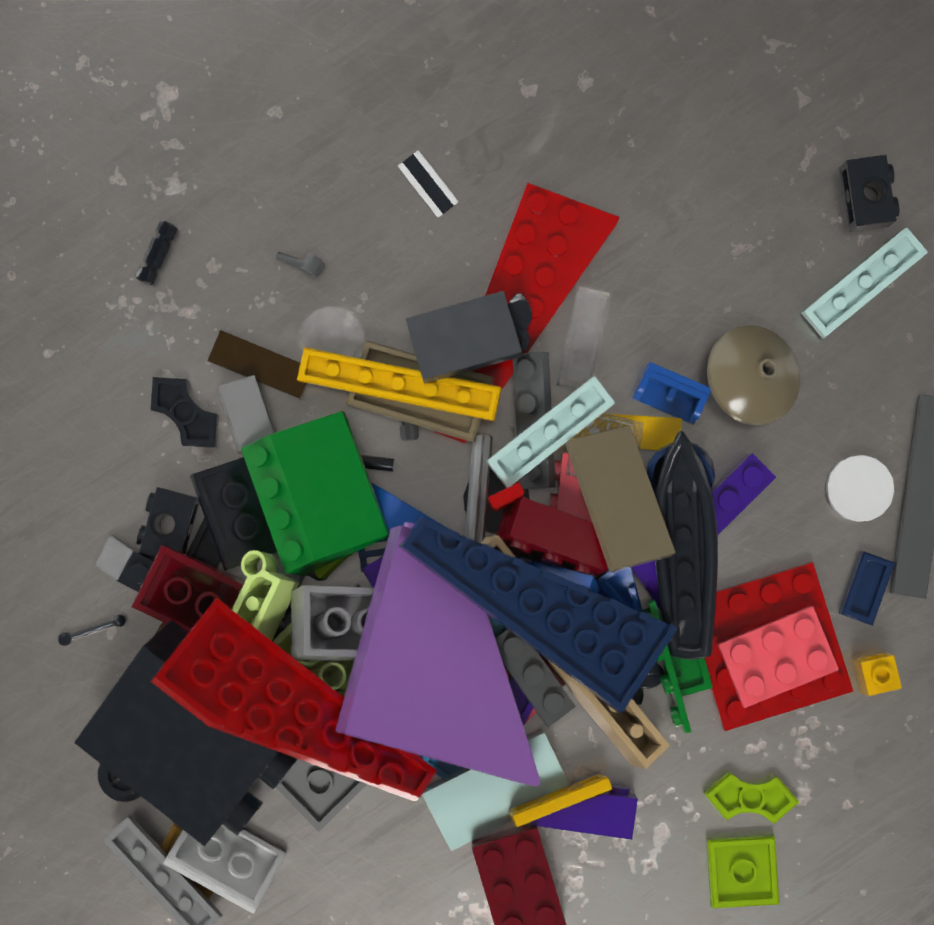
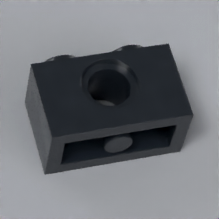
M887 155L846 160L839 169L849 232L889 227L896 222L900 208L898 198L896 196L893 197L891 184L894 183L895 176L892 164H888ZM865 186H871L877 191L878 199L876 201L870 200L865 196Z
M157 487L155 493L151 492L145 509L146 512H149L147 524L141 525L136 541L138 545H141L139 553L156 557L161 546L165 545L186 554L200 505L198 497ZM165 515H170L175 522V527L169 534L163 533L159 526L161 518Z

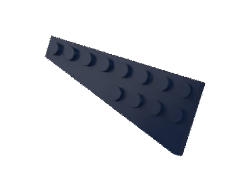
M423 517L417 520L399 545L402 550L620 713H623L678 629L674 625L653 618L647 613L632 609L621 604L619 601L604 597L588 590L584 586L544 569L541 570L525 563L519 558L506 555L493 549L491 546L476 542Z

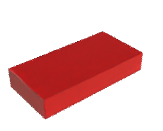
M520 482L488 497V504L492 512L496 513L524 496L525 492Z

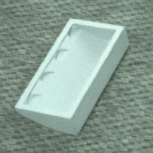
M542 729L527 736L541 780L539 787L524 785L467 768L426 787L422 795L451 851L512 821L508 812L511 808L569 786L568 780Z

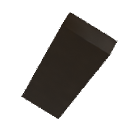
M220 330L207 360L245 377L255 375L257 382L298 399H302L308 384L297 380L300 362Z

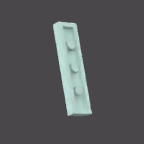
M905 227L804 310L802 315L822 339L825 338L928 253L912 232Z
M593 376L487 459L486 462L505 487L508 488L614 405L615 402L597 378Z

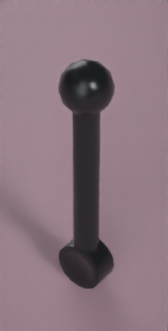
M117 614L110 621L71 634L64 632L59 635L58 642L62 646H67L73 640L113 626L122 627L125 625L126 618L121 614Z

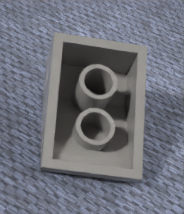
M303 585L291 591V656L298 661L355 660L374 588Z

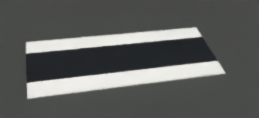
M419 150L398 165V168L437 218L459 202Z

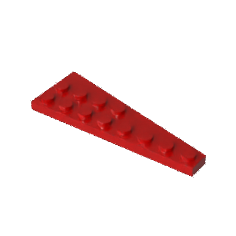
M530 183L526 185L485 294L487 296L504 291L507 304L519 293L527 299L532 310V321L526 329L529 334V344L522 354L529 352L616 227L620 218L619 216ZM513 359L472 371L493 377V386L501 387L503 390L514 373ZM433 431L434 433H437L439 435H442L444 437L450 438L463 444L467 442L463 439H459L453 436Z

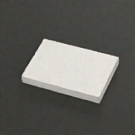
M222 825L205 847L182 830L163 864L254 914L287 853L245 829H242L238 836H236Z

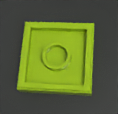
M773 834L706 838L710 906L712 909L780 905L776 841Z

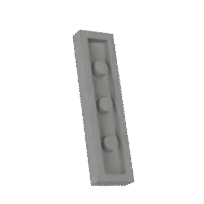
M131 815L102 840L180 925H214L222 917L223 914L188 877L163 864L167 854Z

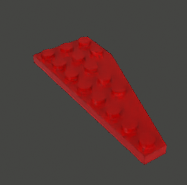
M218 598L212 602L151 680L157 687L210 727L413 801L421 797L437 772L435 768L417 754L335 732L344 697Z

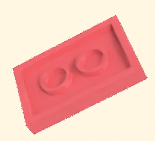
M813 606L806 607L717 643L743 708L839 670Z

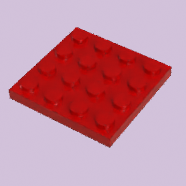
M813 562L717 591L713 651L711 656L705 658V662L713 687L710 690L724 731L854 692ZM813 606L839 670L743 708L717 643L806 607Z

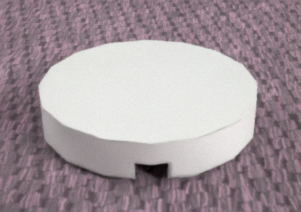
M866 455L850 456L838 462L829 472L825 485L826 494L832 509L842 518L854 522L871 521L881 516L891 505L895 492L893 477L888 468L878 459Z

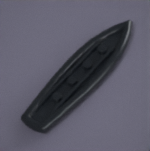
M679 431L667 451L655 492V497L675 554L655 560L663 622L678 628L667 644L670 655L681 659L693 660L709 657L713 651L717 597L718 536L713 494L706 471L697 451L683 431Z

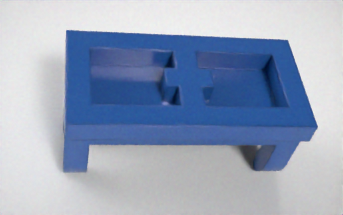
M649 362L644 369L632 399L676 418H682L683 421L694 425L703 411L711 390L708 386Z

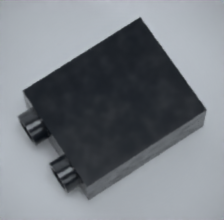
M171 620L142 646L74 743L205 847L222 825L238 836L263 804L261 800L249 792L251 787L259 778L274 790L297 761V758L206 725L151 682L188 634L186 630Z

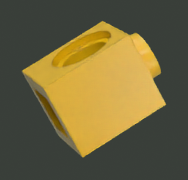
M882 652L852 659L860 693L872 696L902 689L893 654Z

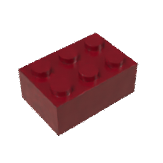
M523 496L504 509L496 535L501 538L516 558L524 557L532 561L590 574L593 577L607 571L608 566L592 522Z
M527 823L471 841V848L494 925H566L537 826Z

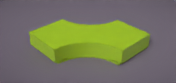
M727 771L703 792L726 820L741 813H756L775 824L799 803L797 798L777 775L762 782L751 783L742 781Z

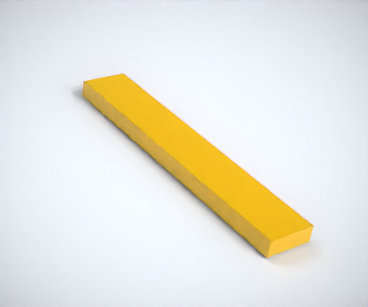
M306 347L303 350L297 377L299 382L494 422L502 388L454 377H447L424 384L419 370Z

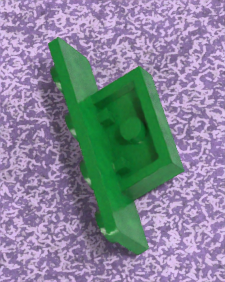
M645 600L647 608L642 609V611L660 620L655 600ZM667 645L656 662L662 661L665 674L660 675L662 686L666 695L671 693L674 707L669 708L674 727L680 726L684 734L692 731L682 697L713 687L705 658L688 660L671 656Z

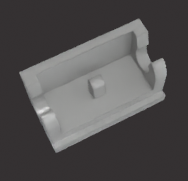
M255 375L218 387L217 392L238 454L242 453L241 448L274 433Z

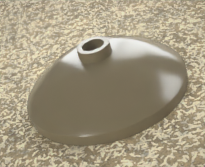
M755 325L737 327L720 337L710 352L707 364L709 387L717 404L730 417L749 425H765L782 418L794 405L800 388L798 363L788 344L773 331ZM763 365L766 367L768 375L764 373Z

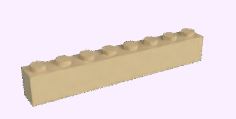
M498 535L486 537L480 542L481 544L484 543L493 547V549L515 557ZM541 655L631 766L647 769L670 747L669 743L633 699H631L623 713L617 712Z

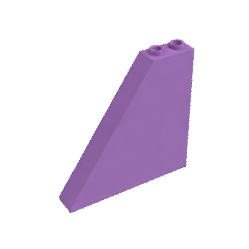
M404 522L403 526L391 528L335 732L524 785L539 787L541 780L487 613L399 547L414 526V523Z

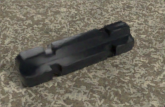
M161 220L155 230L157 235L152 237L143 257L144 265L140 266L136 273V279L147 285L154 284L158 275L156 270L161 268L170 248L169 240H173L177 232V228L167 221Z

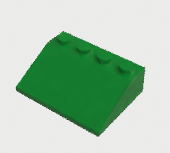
M344 411L270 434L241 448L285 574L305 576L389 537V529Z

